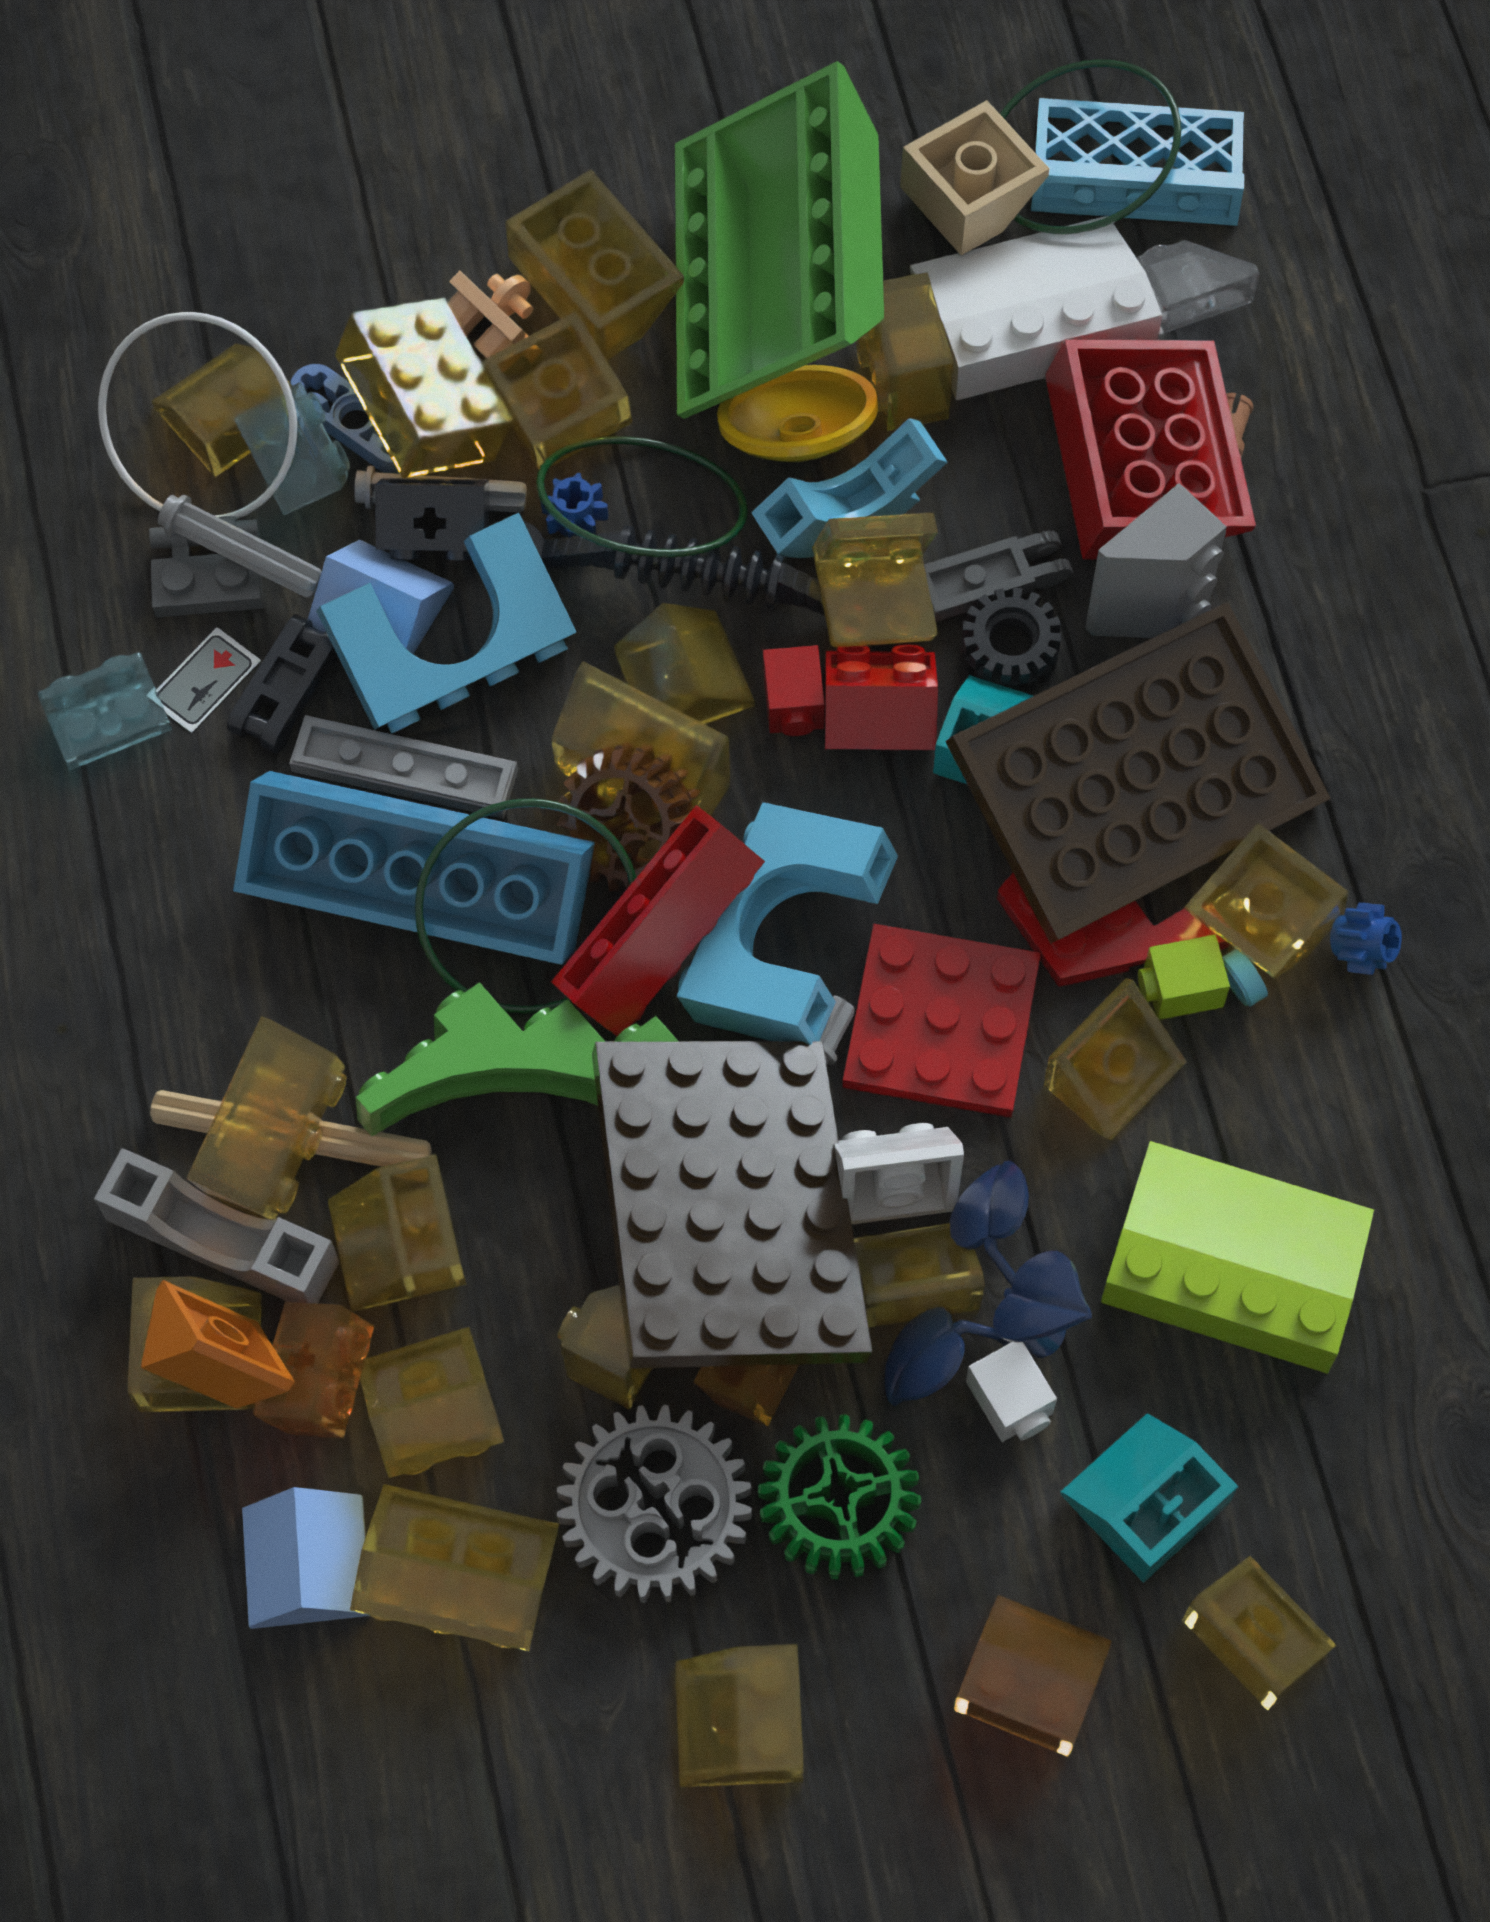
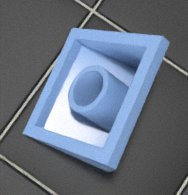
M358 540L326 556L308 619L312 621L313 628L325 632L326 630L316 610L321 605L371 583L397 638L409 652L414 654L453 591L454 584L403 559L390 558V553L376 550V547Z
M293 1487L242 1508L250 1629L371 1616L362 1495Z

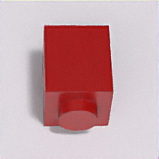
M818 645L763 650V676L769 733L782 732L788 736H802L809 734L815 729H824L825 704Z

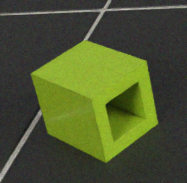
M1216 934L1149 947L1145 966L1143 969L1138 970L1141 996L1145 1003L1153 1002L1157 1020L1222 1008L1230 988Z

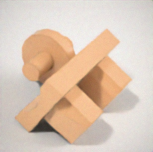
M460 270L449 281L458 291L440 314L465 337L484 316L488 318L493 324L473 345L497 368L508 361L519 349L529 357L539 347L509 317L516 312L522 319H526L533 312V307L526 301L531 291V285L523 276L515 275L504 280L499 274L493 275L487 283L488 287L494 291L491 299Z

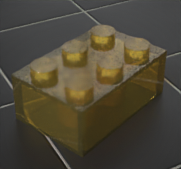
M445 298L351 313L335 356L401 477L407 478L494 461L513 419Z

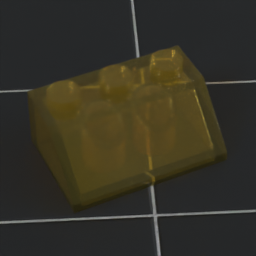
M592 170L587 171L505 221L508 258L599 364H602L642 339L684 283V275Z
M584 661L581 663L551 738L554 760L558 768L565 775L569 776L578 772L576 766L582 759L589 756L593 757L596 750L605 746H613L615 748V746L623 742H633L635 748L642 745H653L655 758L663 754L673 755L671 770L673 772L680 769L689 770L683 784L687 790L691 788L701 790L698 797L692 800L693 808L697 805L711 816L730 786L729 737ZM611 778L608 781L604 790L610 798L616 796L617 791L623 789L624 779Z
M261 1016L187 1179L209 1197L257 1218L274 1220L279 1212L285 1214L291 1207L297 1194L299 1182L294 1180L302 1160L303 1158L310 1160L321 1141L323 1129L318 1125L327 1105L334 1107L344 1091L347 1076L342 1074L345 1065L336 1054Z
M384 1484L361 1549L350 1610L368 1614L381 1621L395 1620L426 1627L438 1634H456L487 1641L500 1648L514 1647L529 1651L559 1524Z

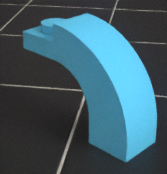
M909 418L874 452L852 469L839 476L820 482H805L788 477L752 512V515L778 555L809 558L829 554L866 539L906 513L920 501L915 492L947 463V460L922 423Z

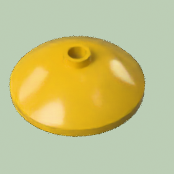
M804 365L721 402L717 417L722 436L731 445L744 453L768 460L802 462L821 458L857 440L875 420L878 412V401L873 385L866 378L853 371L834 366Z

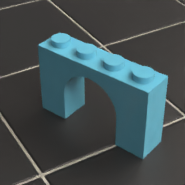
M519 513L478 531L463 541L487 589L493 610L492 627L485 644L477 654L466 661L449 665L434 664L424 661L409 652L397 638L371 583L321 605L316 610L374 730L387 724L392 734L421 720L417 709L436 701L440 710L469 697L470 694L466 686L485 677L489 686H492L519 673L515 662L534 654L538 663L568 649L563 639L575 634L576 630Z
M763 802L755 821L751 822L745 830L743 843L765 862L755 873L751 884L736 896L718 918L714 929L700 940L691 965L687 966L680 976L677 998L696 1023L769 1041H801L811 1045L813 1041H820L836 1001L819 975L765 963L754 958L753 943L757 929L765 916L775 906L801 893L825 892L878 904L898 855L884 829L881 827Z

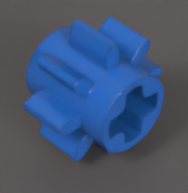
M576 473L574 477L566 478L562 481L556 478L553 479V496H548L553 506L572 523L596 535V520L605 521L609 517L608 505L601 501L603 499L602 485L596 483L591 486L582 479L581 473ZM541 502L542 513L548 515L546 523L549 534L559 531L565 537L578 536L557 522Z
M1359 902L1357 909L1346 908L1345 915L1338 916L1334 921L1330 933L1331 949L1334 955L1338 957V960L1348 961L1347 972L1373 975L1375 968L1386 969L1387 963L1393 962L1398 956L1402 942L1401 928L1393 917H1384V905Z

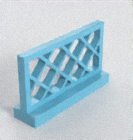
M1039 98L1035 153L1050 170L1049 176L1032 195L1031 211L1111 216L1133 203L1154 183L1163 169L1150 166L1162 158L1167 160L1169 157L1173 136L1165 141L1152 129L1158 125H1168L1174 128L1170 108ZM1178 108L1182 131L1180 147L1191 141L1204 153L1190 161L1178 151L1173 165L1177 169H1171L1165 181L1151 198L1124 218L1237 226L1244 191V174L1242 173L1244 112ZM1048 117L1070 119L1076 126L1062 134L1048 122ZM1107 121L1121 122L1128 129L1113 137L1101 125ZM1210 128L1231 130V136L1216 144L1203 132ZM1087 134L1101 144V146L1088 154L1074 144V142ZM1140 138L1152 150L1141 157H1137L1125 146ZM1062 151L1074 162L1047 159ZM1113 154L1125 165L1099 164V162ZM1213 162H1217L1228 172L1202 171V169Z

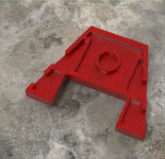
M1014 873L1003 883L997 893V900L1032 950L1041 953L1040 961L1058 987L1127 972L1129 967L1145 964L1149 947L1216 934L1221 951L1230 945L1232 938L1206 901L1201 898L1155 926L1152 925L1136 901H1133L1050 944Z

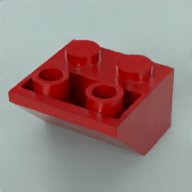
M859 644L842 645L837 648V651H826L825 749L935 750L938 708L935 652H925L923 647L917 645L895 646L892 648V652L870 651L869 647Z

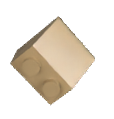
M986 100L903 147L900 187L962 256L1002 233L1049 176L1050 169Z

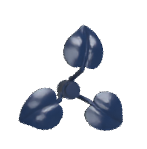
M1004 1161L1002 1165L992 1167L977 1178L962 1193L953 1208L950 1218V1233L954 1242L964 1250H973L984 1244L986 1253L1012 1286V1288L1009 1287L1004 1290L1005 1298L998 1305L994 1314V1328L966 1320H959L953 1324L951 1314L942 1307L926 1310L913 1318L896 1337L886 1363L885 1391L888 1401L894 1407L903 1401L927 1397L941 1389L953 1378L964 1356L965 1344L960 1336L964 1333L994 1339L1002 1346H1006L1010 1342H1023L1031 1355L1036 1358H1045L1053 1354L1060 1347L1064 1340L1066 1329L1092 1318L1091 1310L1081 1290L1077 1270L1073 1262L1059 1251L1040 1253L1026 1261L1015 1273L999 1252L997 1239L1006 1238L1014 1234L1020 1228L1028 1208L1029 1193L1026 1179L1021 1169L1011 1161Z

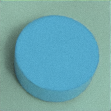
M1236 948L1222 957L1230 988L1245 1006L1251 1007L1268 996V991L1261 976L1243 951Z

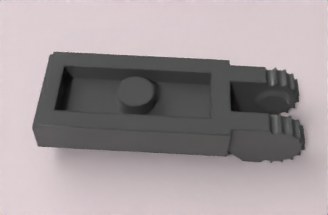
M1048 530L1020 539L1014 536L917 566L914 569V579L931 621L934 623L966 613L971 606L977 608L978 599L985 594L990 601H993L994 590L1004 588L1005 598L1012 597L1013 588L1023 589L1022 595L1034 592L1035 588L1043 590L1053 585L1064 583L1074 572L1069 560H1066V558L1055 559L1052 562L1049 561L1029 567L1027 561L1031 562L1043 556L1051 555L1062 545L1057 532Z

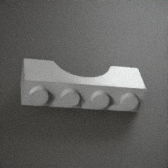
M123 1148L120 1150L94 1198L107 1221L312 1313L339 1264V1259L331 1240L279 1217L274 1220H267L237 1211L194 1188L175 1171Z

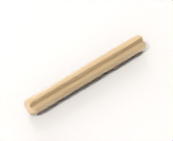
M164 1090L155 1093L151 1104L150 1116L156 1124L417 1174H423L427 1171L431 1159V1146L426 1140L379 1132L371 1137L363 1128Z

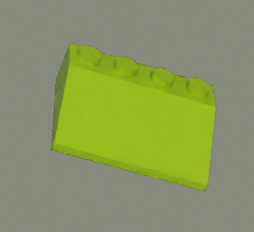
M1150 1141L1106 1281L1101 1303L1328 1374L1338 1355L1350 1313L1374 1209Z

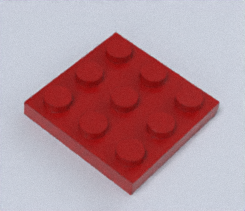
M873 924L844 1071L843 1088L1012 1118L1041 953Z

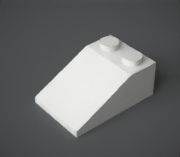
M917 1123L901 1128L899 1133L879 1136L874 1131H855L844 1135L842 1140L838 1141V1144H834L842 1198H848L852 1224L953 1211L958 1201L964 1151L962 1142L949 1127L934 1129L932 1124Z

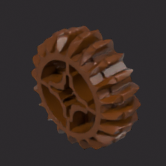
M623 742L615 746V748L613 746H605L596 750L593 757L589 756L582 759L576 766L578 772L569 775L567 780L563 782L569 792L562 795L558 802L575 807L603 824L623 846L637 877L651 861V859L638 858L639 848L645 846L646 842L656 839L661 841L659 851L692 811V800L698 797L701 790L686 789L683 781L686 780L689 770L680 769L673 772L671 770L673 755L663 754L655 758L653 745H642L635 748L633 742ZM611 778H623V789L617 791L616 796L610 799L602 797L604 788ZM569 814L561 817L556 825L569 829L571 837L595 842L590 882L598 883L607 878L609 892H619L624 888L628 889L630 885L627 873L610 843L597 830L584 821Z

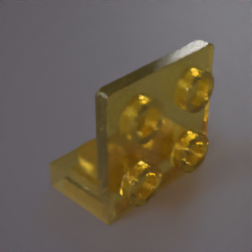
M934 513L833 518L827 521L812 549L830 643L833 647L932 641L935 638L937 627L922 557L938 533Z

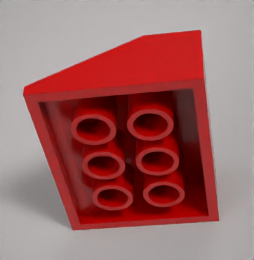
M1065 339L1045 373L1083 560L1097 559L1098 550L1179 483L1227 526L1224 538L1253 531L1256 526L1215 342Z

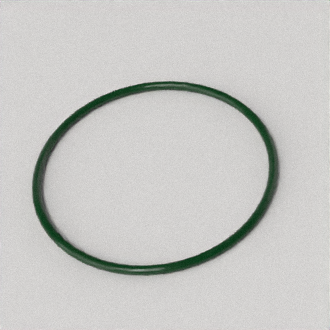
M1081 61L1059 67L1040 76L1025 86L1008 102L1000 113L1004 119L1025 96L1053 78L1085 68H1116L1137 74L1153 84L1167 101L1174 126L1171 151L1161 173L1146 192L1126 208L1102 220L1078 226L1043 225L1030 221L1019 214L1013 219L1015 222L1029 229L1049 234L1083 233L1119 221L1151 198L1165 181L1175 163L1182 133L1181 118L1176 101L1168 88L1156 76L1143 68L1122 61Z
M610 436L577 441L552 453L543 462L537 473L536 487L538 496L545 509L557 522L590 542L628 554L649 557H684L706 553L734 539L744 527L747 519L748 507L744 493L726 471L699 454L657 440ZM627 444L657 448L691 459L708 468L724 480L737 497L740 508L739 518L735 526L727 534L704 545L682 549H652L630 546L592 534L564 517L553 506L546 494L544 487L545 475L556 460L568 453L586 447Z
M532 798L507 800L492 804L470 814L454 825L436 844L427 858L420 874L415 896V921L420 943L428 960L440 977L455 991L462 990L464 993L468 991L466 987L457 982L446 971L436 957L428 940L423 915L425 888L433 865L443 849L459 832L485 816L507 809L540 807L561 811L589 824L610 843L619 856L627 873L629 885H631L637 877L630 858L620 842L603 824L587 813L570 805L552 800ZM568 997L540 1005L519 1006L497 1002L506 1013L536 1014L546 1007H550L553 1010L567 999L574 1004Z

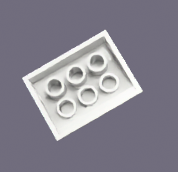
M1104 216V217H1100V218H1096V219H1092V220H1088V221H1084V222H1080V223H1076V224H1072V225H1068V226H1078V225L1088 224V223H1092V222H1095V221H1098V220H1102V219H1104V218H1106V217H1109V216ZM1113 223L1093 231L1077 234H1049L1041 232L973 249L962 256L957 253L910 265V274L955 400L1046 378L1045 373L1065 339L1158 340L1162 320L1161 310L1145 270Z

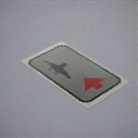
M216 627L148 700L192 733L261 660Z

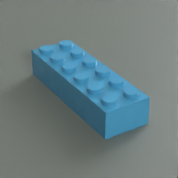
M268 771L250 782L233 891L417 932L415 896L421 871L430 853L441 838L454 825L469 816V814ZM487 818L475 821L459 832L447 844L430 872L423 901V915L427 935L562 965L576 948L595 842Z

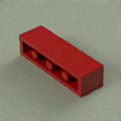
M696 805L551 982L576 1006L614 1035L618 1036L622 1031L640 1019L648 1003L662 986L677 974L685 958L699 941L714 929L718 918L736 896L751 884L755 873L765 861Z

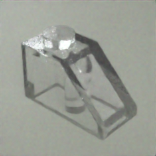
M1187 240L1169 246H1154L1143 255L1137 257V260L1147 274L1162 313L1159 335L1254 301L1260 274L1255 264Z

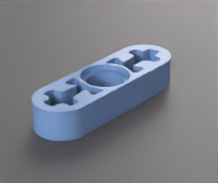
M306 365L293 375L290 388L295 407L314 424L383 473L407 474L418 465L421 457L418 436L414 428L325 365ZM324 386L326 397L333 403L331 410L327 399L318 393H313L307 397L306 389L311 387L314 390H318ZM353 410L364 411L370 416L369 422L360 429H348L341 424V420L345 414ZM380 430L382 431L383 439L392 446L397 447L404 442L406 451L401 453L394 450L388 455L385 442L378 436Z

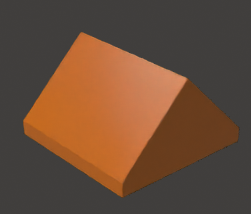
M165 1280L158 1286L141 1363L142 1369L236 1409L290 1390L295 1381L257 1321Z

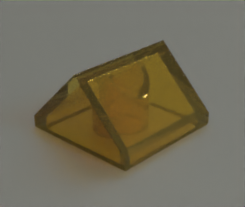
M662 603L614 646L615 654L652 742L755 706L754 698L715 610Z
M1126 978L1049 1056L1044 1086L1104 1138L1112 1140L1187 1061L1134 981Z
M950 1223L854 1239L868 1327L911 1321L917 1315L935 1307H942L950 1314L981 1309L985 1287L983 1271L975 1249H963L951 1238Z
M1251 1556L1201 1592L1191 1602L1182 1619L1267 1710H1270L1336 1646Z

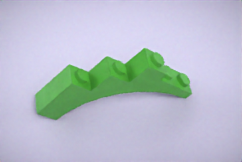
M479 982L465 993L462 990L456 991L441 1002L434 1014V1042L431 1039L420 1042L407 1054L403 1064L389 1074L380 1072L364 1083L359 1091V1095L356 1096L357 1120L371 1137L412 1113L451 1099L492 1092H543L587 1101L598 1106L592 1051L595 1042L605 1041L568 999L553 1010L550 1007H546L538 1011L528 1020L524 1031H522ZM657 1016L641 1027L638 1024L629 1026L614 1040V1042H679Z

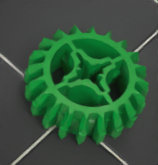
M845 1414L839 1417L838 1430L836 1431L828 1430V1423L824 1417L816 1418V1435L813 1437L801 1425L793 1429V1437L798 1446L797 1448L787 1442L778 1441L775 1445V1452L784 1463L765 1461L763 1473L775 1482H765L758 1486L759 1498L773 1502L760 1509L761 1521L767 1523L780 1522L769 1532L771 1543L778 1544L791 1538L792 1540L785 1550V1559L793 1562L805 1551L808 1553L805 1571L810 1574H814L818 1570L820 1560L829 1561V1577L831 1579L839 1578L841 1562H850L851 1570L855 1577L863 1576V1557L868 1556L876 1567H884L887 1558L881 1545L883 1544L891 1551L900 1553L904 1549L905 1542L895 1530L914 1532L917 1521L904 1511L919 1509L921 1505L920 1495L905 1491L918 1484V1472L912 1470L899 1471L909 1462L910 1454L908 1451L902 1449L888 1455L887 1452L894 1441L893 1434L887 1431L881 1434L876 1441L870 1439L873 1422L869 1420L863 1421L858 1433L849 1431L850 1418ZM840 1454L852 1455L866 1461L881 1476L874 1478L872 1472L867 1474L850 1472L844 1466ZM820 1457L822 1479L816 1485L803 1489L802 1496L789 1499L792 1483L798 1473L807 1464ZM833 1473L835 1474L837 1486L845 1487L844 1495L849 1490L853 1492L849 1495L846 1520L844 1519L842 1508L834 1506V1499L830 1503L826 1501L830 1498ZM889 1494L890 1504L882 1520L871 1531L859 1537L857 1513L862 1508L875 1504L876 1497ZM805 1515L807 1520L824 1519L829 1521L835 1527L841 1540H831L814 1534L797 1517Z

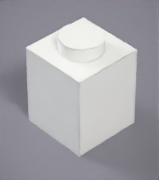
M1011 1342L968 1367L966 1383L1001 1442L1016 1434L1020 1440L1028 1439L1044 1430L1051 1423L1048 1417L1054 1412L1057 1398L1023 1342Z

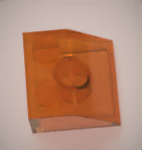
M998 1595L960 1687L954 1710L1069 1757L1112 1641Z

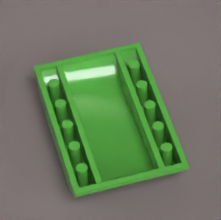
M836 61L675 143L677 415L685 419L845 348L884 320L878 133L845 67Z

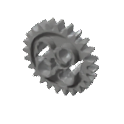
M641 1405L637 1408L636 1423L628 1424L625 1418L619 1412L614 1413L615 1431L609 1434L604 1428L595 1424L592 1428L597 1444L594 1447L582 1442L575 1444L576 1452L583 1461L582 1465L575 1463H564L563 1465L564 1474L575 1483L574 1485L557 1487L558 1499L572 1504V1506L558 1511L557 1518L559 1524L576 1525V1527L569 1530L563 1536L564 1544L566 1547L584 1546L575 1558L576 1565L580 1569L596 1562L597 1566L593 1574V1580L596 1585L602 1584L611 1575L616 1577L615 1593L618 1597H621L627 1591L630 1584L637 1585L641 1603H646L652 1587H660L665 1601L671 1602L673 1585L681 1583L691 1596L695 1595L694 1576L700 1573L707 1580L714 1583L717 1581V1574L713 1565L715 1559L728 1565H732L735 1562L734 1554L726 1545L727 1542L745 1544L746 1532L735 1525L734 1522L751 1520L752 1508L736 1501L751 1495V1484L744 1481H733L745 1471V1463L743 1459L725 1461L732 1450V1441L728 1438L713 1445L711 1441L714 1436L715 1427L711 1421L699 1431L693 1430L692 1411L688 1410L680 1421L675 1423L671 1422L668 1405H663L658 1419L649 1420L645 1408ZM627 1439L631 1440L630 1451H632L634 1466L640 1468V1481L653 1498L660 1499L665 1495L666 1513L679 1529L684 1526L683 1514L680 1508L686 1499L692 1496H702L711 1501L714 1506L712 1512L707 1517L701 1520H691L693 1539L696 1541H711L713 1544H701L700 1547H691L688 1557H685L683 1568L678 1567L679 1556H677L675 1541L668 1539L670 1537L669 1526L655 1508L650 1507L645 1510L642 1492L630 1477L624 1480L629 1497L623 1507L614 1511H607L596 1504L597 1496L602 1490L618 1486L616 1468L612 1465L601 1466L596 1463H608L609 1460H619L621 1451L625 1449V1441ZM664 1450L670 1452L676 1458V1462L669 1471L656 1474L643 1466L645 1458L654 1451ZM645 1533H655L664 1538L665 1541L667 1540L659 1555L645 1558L634 1552L633 1545L635 1540Z

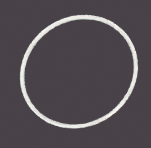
M179 312L154 318L136 328L121 342L111 356L102 377L98 397V416L102 439L109 458L128 487L148 505L160 511L163 504L152 498L135 483L120 462L113 447L106 414L110 379L124 351L139 336L150 329L181 320L202 321L221 326L247 341L269 364L282 388L288 410L289 440L287 451L280 471L272 484L260 497L249 505L234 512L215 516L219 518L236 515V519L248 515L262 506L277 491L285 479L294 457L297 442V415L294 399L285 375L273 356L255 337L230 321L197 312Z

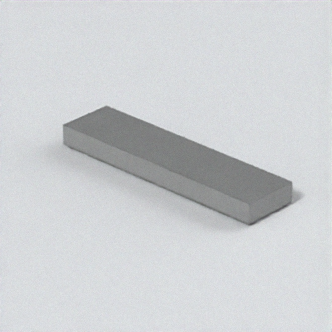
M307 715L304 717L289 763L291 771L295 773L476 812L492 804L509 800L518 772L517 762ZM506 810L495 812L489 816L504 819Z

